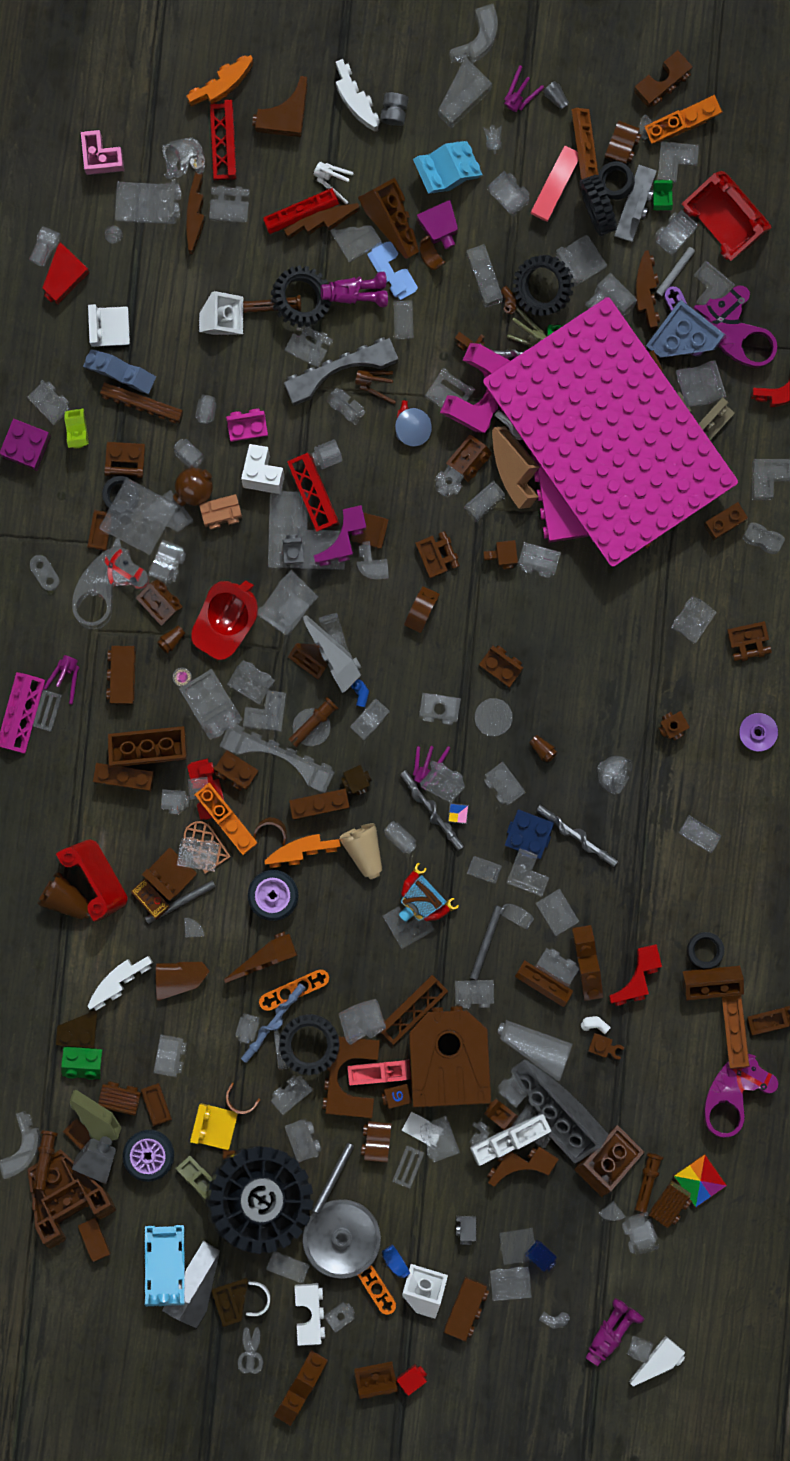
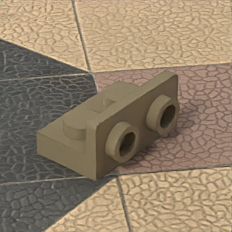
M723 397L699 423L709 440L734 415V412L727 406L728 401Z

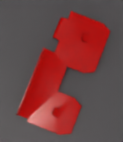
M208 758L190 763L187 768L192 788H202L210 783L224 800L219 779L213 780L212 774L215 773L213 763H209ZM199 802L197 808L200 819L213 818L201 802Z

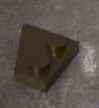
M92 1011L58 1025L56 1045L95 1048L98 1011Z
M248 1278L211 1289L223 1327L242 1321Z

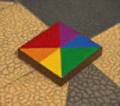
M705 1153L673 1175L678 1184L691 1193L689 1199L692 1200L691 1202L695 1208L727 1186Z

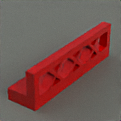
M224 100L225 104H210L214 180L237 179L232 100ZM214 109H225V116L221 121L215 117ZM220 126L226 130V135L222 139L215 135V131ZM221 144L227 148V154L223 158L216 153V149ZM224 163L228 167V174L217 175V168Z
M305 453L287 461L316 532L330 526L339 525L340 523L311 454ZM303 460L305 464L303 474L295 471L294 463ZM304 477L310 479L313 483L310 491L303 489L301 485ZM311 495L319 497L320 503L317 509L309 504ZM319 512L327 516L328 523L321 526L318 525L316 519Z

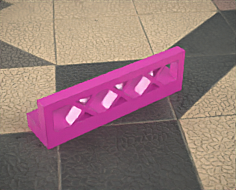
M16 672L0 730L1 748L25 754L45 683L44 679ZM32 680L38 682L37 688L33 692L30 689ZM30 699L32 702V706L27 711L25 708L26 701ZM25 718L27 721L26 727L21 729L20 722ZM20 736L22 739L20 748L14 747L16 738Z

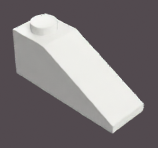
M665 1336L630 1379V1384L635 1386L672 1369L675 1365L679 1366L685 1358L683 1356L685 1354L684 1350Z

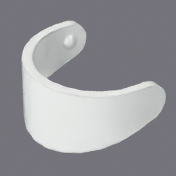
M248 1282V1284L250 1285H257L261 1287L267 1294L268 1302L266 1307L262 1311L258 1313H246V1315H262L263 1313H265V1311L268 1309L270 1305V1292L266 1286L259 1282Z

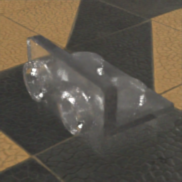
M41 380L40 385L27 398L55 425L65 415V411H70V408L67 406L69 401L63 395L59 397L54 392L56 388L49 381L45 383Z
M432 761L430 763L432 770L420 782V785L423 789L451 803L465 788L463 777L459 772L448 769L444 764Z
M501 762L484 775L486 777L484 782L490 790L494 788L498 793L495 797L501 805L505 803L508 806L526 793L504 762Z
M186 837L180 842L177 865L215 872L220 845L211 840L201 842L197 841L196 838Z
M494 980L455 981V1004H460L463 1008H471V1004H479V1007H490V1003H494Z
M528 1267L500 1268L490 1271L493 1301L531 1297Z

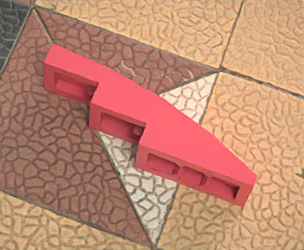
M564 146L530 214L548 222L579 161L577 151Z

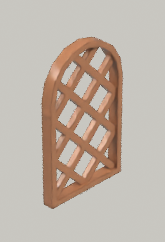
M196 821L185 829V844L205 874L231 857L214 830L207 823ZM197 823L204 824L203 831L196 829ZM206 826H208V828H209L212 832H207V831H205V830H206ZM187 830L193 831L192 838L186 837ZM195 832L202 833L201 840L194 839ZM205 833L212 835L211 842L204 841ZM214 836L216 837L219 843L213 842ZM186 839H187V840H191V845H190V847H189V845H188ZM194 841L201 842L199 849L192 848ZM203 843L210 844L209 851L202 850ZM212 845L219 846L218 853L211 852ZM221 847L224 849L227 855L220 854ZM192 850L199 851L198 858L195 856ZM201 852L208 853L207 860L200 859ZM210 854L217 855L216 862L209 861ZM220 856L226 857V858H224L223 860H221V861L219 862V857H220ZM200 862L206 863L205 869L203 868ZM208 863H210V864H215L214 866H212L211 868H209V869L207 870V868H208Z

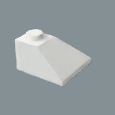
M216 291L212 292L199 313V332L213 335H242L243 297Z
M411 1264L409 1268L410 1274L407 1276L402 1296L416 1313L435 1319L441 1304L448 1275Z

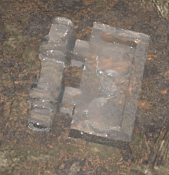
M223 185L211 187V194L218 195V200L211 199L209 219L248 222L249 202L241 200L242 196L249 197L250 189H242V187L238 186L236 188H225ZM225 195L236 196L235 201L224 200Z
M297 325L296 329L301 331L302 334L298 336L293 333L285 348V352L319 368L327 353V350L321 346L323 343L331 346L333 339L327 337V334L324 332L320 333L312 329V326L305 327L304 325L301 328ZM308 335L317 339L316 344L306 340Z

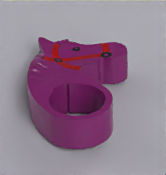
M748 1054L750 1064L748 1068L730 1069L728 1061L719 1071L708 1090L704 1104V1122L709 1132L717 1137H731L741 1130L744 1124L743 1091L759 1089L765 1094H770L778 1088L777 1078L760 1068L754 1055ZM725 1101L732 1105L739 1115L738 1125L730 1133H720L710 1123L712 1108L718 1103H725Z

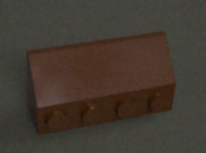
M185 727L108 734L109 767L186 760L188 751Z

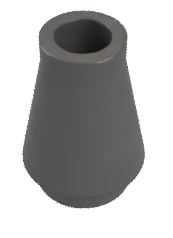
M553 81L543 90L544 96L558 106L560 110L569 104L559 83L557 84Z

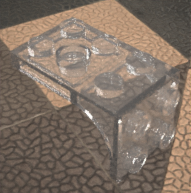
M172 179L171 183L166 184L117 182L115 221L176 224V218L180 219L179 203H177V200H181L180 184H177L176 179Z
M212 669L179 688L209 739L218 738L225 730L236 727L243 720Z

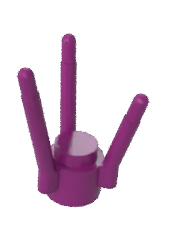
M521 65L518 67L509 92L504 98L506 100L504 105L514 112H517L518 109L522 111L524 106L544 89L543 85L540 86L522 102L523 97L520 94L530 80V77H527L517 93H513L522 69Z
M64 655L43 687L46 690L60 670L62 672L56 684V687H59L65 673L71 674L73 671L70 705L73 704L77 672L79 670V666H77L78 660Z
M417 746L413 772L415 776L414 781L426 785L429 784V781H433L450 747L446 748L431 772L427 768L432 756L433 746L429 748L424 767L420 768V747Z

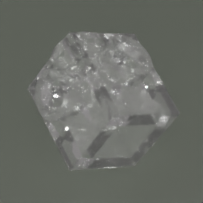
M448 466L444 472L440 471L435 478L437 481L435 486L438 488L436 491L444 497L447 495L451 497L453 494L457 495L463 487L461 482L464 480V475ZM451 481L452 484L448 485L445 482Z

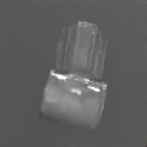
M42 226L36 239V246L29 260L36 265L45 267L52 250L58 245L61 234Z

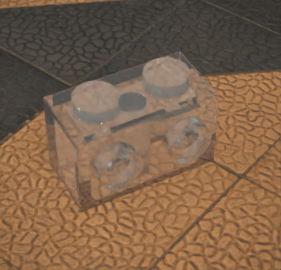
M546 948L535 967L568 987L580 968L577 967L574 961L568 958L565 960L560 957L561 954L555 949L551 948L549 950Z
M296 1075L292 1076L287 1081V1087L284 1089L279 1087L272 1093L273 1098L270 1101L282 1115L313 1090L302 1075L298 1077Z

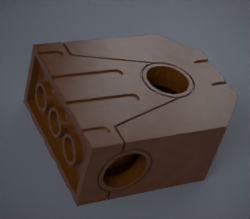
M453 1006L449 1011H443V1007L431 1008V1011L427 1012L409 1032L413 1107L491 1103L487 1028L467 1010H463L462 1006ZM445 1033L455 1034L460 1042L459 1049L450 1055L443 1054L438 1048L439 1038Z

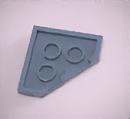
M680 300L646 346L654 350L661 358L713 351L726 334L683 300Z

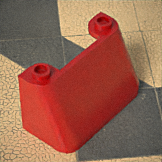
M724 171L714 173L682 203L685 213L690 217H698L722 244L720 253L726 260L733 261L771 229L767 219Z
M88 839L56 853L62 865L66 867L81 866L97 897L88 904V912L93 921L98 922L127 904V894L96 841Z

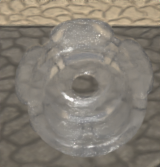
M117 226L105 229V239L110 243L115 244L123 237L122 231Z

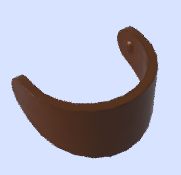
M430 236L424 237L419 244L420 255L424 263L431 270H437L445 265L446 261H443L431 242Z
M269 817L258 823L253 834L254 839L256 838L257 830L261 826L274 825L282 831L284 836L283 846H285L287 830L282 821Z

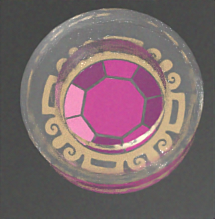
M181 667L174 671L172 678L177 686L186 687L191 683L192 674L188 669Z

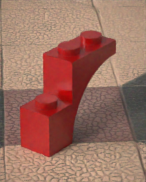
M657 944L637 949L638 959L635 973L623 989L608 995L610 1003L615 1002V1006L626 1004L627 999L633 998L634 1001L645 999V995L649 994L643 971L651 974L658 972V968L662 967Z

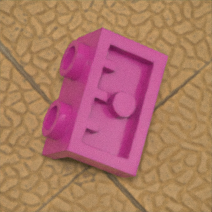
M251 409L249 413L245 414L232 412L230 416L226 417L231 442L268 436L265 412L260 411V409Z

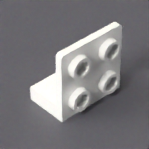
M96 304L88 305L89 338L92 347L130 344L128 307L97 308Z

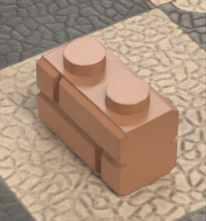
M236 494L199 505L206 528L209 527L210 530L220 528V524L228 522V525L239 523V519H242Z

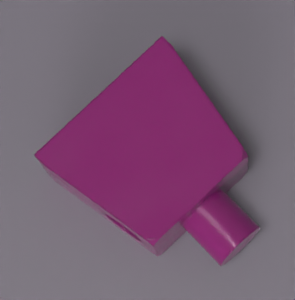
M450 200L417 214V221L425 233L430 236L433 244L442 241L445 250L456 245L452 236L458 233V227Z

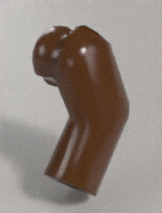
M505 286L499 291L506 299L503 309L505 313L513 314L517 308L518 300H516L513 292Z

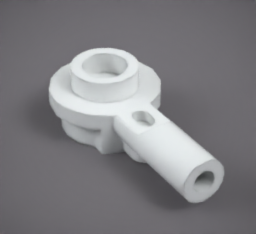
M498 410L494 416L509 427V431L517 440H522L507 416Z

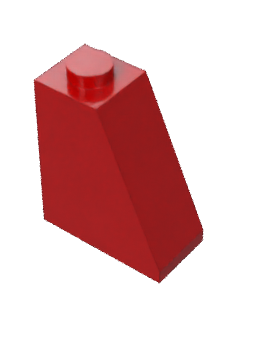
M61 242L57 246L42 287L45 292V298L51 303L55 301L57 304L90 273L88 268Z

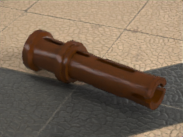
M300 295L286 298L288 303H296L295 305H290L293 309L299 312L302 311ZM271 300L243 301L244 313L274 311L273 306L275 303H271ZM255 305H271L267 307H254Z
M328 697L325 698L326 701L318 709H314V714L288 738L290 742H293L298 737L293 743L296 748L321 722H326L328 716L333 711L339 709Z
M41 1130L42 1138L37 1149L39 1160L33 1189L45 1191L51 1155L55 1153L53 1147L58 1133Z
M647 1152L646 1166L642 1170L644 1177L635 1210L647 1213L655 1177L659 1176L660 1162L664 1159L663 1156Z

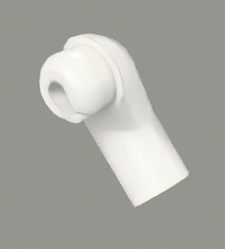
M598 1016L586 1017L581 1023V1028L584 1031L598 1028L604 1035L611 1028Z

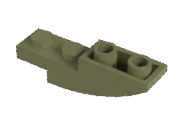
M189 1156L176 1170L205 1202V1197H208L209 1192L206 1190L208 1181H212V1177Z

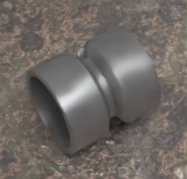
M385 93L383 99V106L385 108L381 111L380 121L390 125H404L406 116L404 110L407 109L408 97L399 93Z

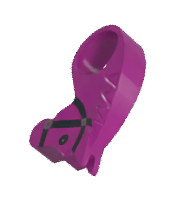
M736 286L723 298H710L706 305L694 306V310L726 334L718 346L734 361L752 368H760L766 366L775 357L777 341L774 335L764 328L744 324L739 321L742 311L741 306L747 302L750 296V292L746 287ZM752 334L765 336L771 344L769 358L762 362L751 361L744 354L741 347L742 340L744 341L746 337Z

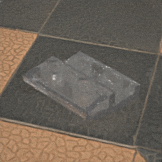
M376 999L356 1004L339 1013L346 1041L350 1045L365 1035L372 1038L386 1029L380 1006Z

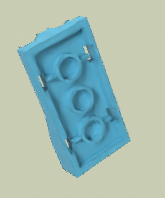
M174 1225V1227L145 1226V1306L185 1305L184 1225ZM179 1243L182 1244V1251H179ZM151 1244V1252H148V1245ZM179 1280L182 1282V1289H179ZM151 1281V1290H148V1282Z

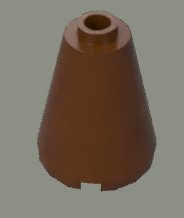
M56 872L53 875L55 877L54 881L48 882L37 904L83 920L84 917L88 918L90 916L88 912L90 901L61 873Z

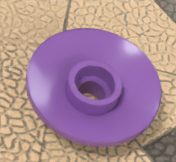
M754 713L743 720L739 735L742 743L748 749L765 751L776 742L778 728L770 716L763 713ZM756 729H759L761 731L760 736L755 735L754 732Z

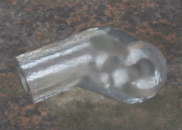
M543 1312L539 1320L555 1329L566 1326L569 1316L562 1312L559 1316L552 1317Z

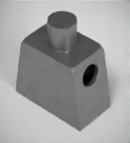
M103 1136L100 1141L90 1139L76 1156L72 1170L106 1184L116 1151L114 1147L110 1146L112 1140L106 1136Z

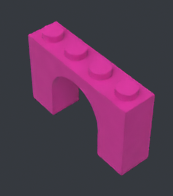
M476 343L469 344L463 361L479 369L485 378L510 362V360ZM486 388L484 397L473 405L457 396L447 395L440 413L475 432L485 433L490 427V420L498 408V403Z

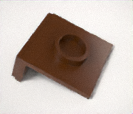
M363 512L367 530H364V534L352 536L351 534L350 541L382 548L389 519Z

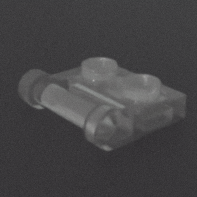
M443 368L425 397L442 408L447 395L457 396L467 402L476 388L473 386L469 387L448 373L447 369ZM443 379L465 393L463 398L441 384Z

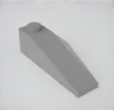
M307 615L303 616L304 623L316 645H319V650L324 660L329 662L328 665L342 693L345 692L361 676L359 669L362 667L358 659H353L344 647Z

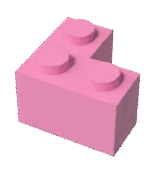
M100 130L81 132L86 175L124 171L121 147L103 149Z

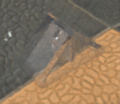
M473 856L467 874L496 884L502 866Z

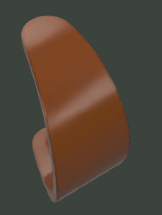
M232 1082L226 1093V1102L229 1108L239 1114L251 1112L258 1105L260 1099L258 1098L255 1105L249 1110L241 1111L234 1108L229 1101V1092L234 1085Z

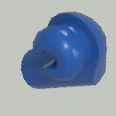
M356 680L351 685V688L358 695L356 706L365 708L369 689L363 681Z

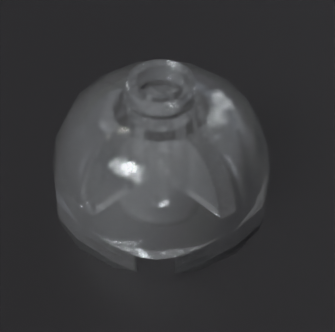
M616 755L607 758L604 762H600L597 772H599L598 780L603 789L614 795L616 793L619 794L629 780V777H626L628 770L632 772V760Z

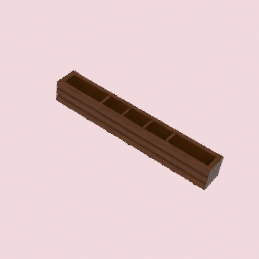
M105 382L100 392L102 398L109 400V398L113 399L115 403H124L126 407H135L140 412L143 410L147 411L149 415H158V418L163 420L165 418L169 419V422L174 424L176 422L180 423L183 414L181 409Z

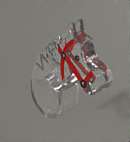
M119 537L116 538L112 548L103 552L89 565L75 587L72 604L73 614L77 621L85 628L98 629L109 622L113 611L114 586H127L130 584L137 590H144L149 584V577L146 571L132 562L129 550L121 547ZM89 594L91 596H97L98 594L107 603L105 615L95 622L85 621L78 614L81 601L88 597Z

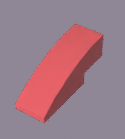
M409 1060L347 1066L349 1085L411 1079Z

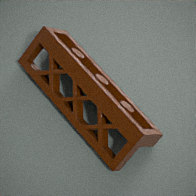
M431 975L377 1029L394 1045L448 990ZM436 983L443 991L437 997H429V988ZM418 999H427V1007L424 1010H415V1002ZM405 1012H413V1021L410 1024L401 1023L402 1015ZM415 1012H421V1013L415 1018ZM390 1026H399V1034L393 1039L386 1030ZM401 1026H407L403 1031H401Z

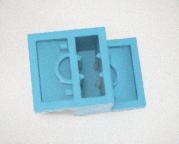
M467 141L447 143L428 155H420L413 159L428 194L450 191L466 180L477 179L482 176L480 166Z

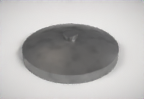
M340 1199L325 1203L319 1215L314 1212L311 1214L307 1226L305 1225L303 1232V1246L308 1260L318 1271L334 1278H349L364 1272L374 1262L380 1248V1229L375 1217L363 1205L351 1200Z

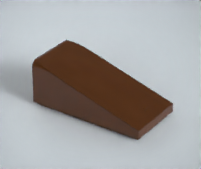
M96 1218L78 1225L92 1262L111 1254Z

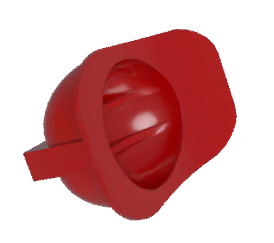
M247 580L240 585L229 581H221L211 587L192 629V642L197 648L217 660L226 659L237 650L255 623L258 615L257 600L251 592L253 584Z

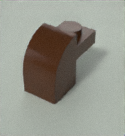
M422 586L404 625L421 633L440 594Z

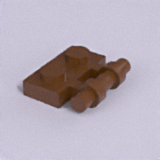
M445 531L438 534L441 541L435 542L434 537L430 536L415 543L429 578L447 572L448 570L445 566L447 563H450L453 569L460 566L457 561L459 559L457 553H454L451 546L452 541L450 537H447ZM444 547L447 557L442 558L438 548Z
M765 621L727 629L731 649L739 647V653L732 654L734 661H748V658L757 656L761 658L765 657L766 654L772 653L770 646L763 647L762 645L763 641L769 640ZM756 644V649L746 651L745 645Z

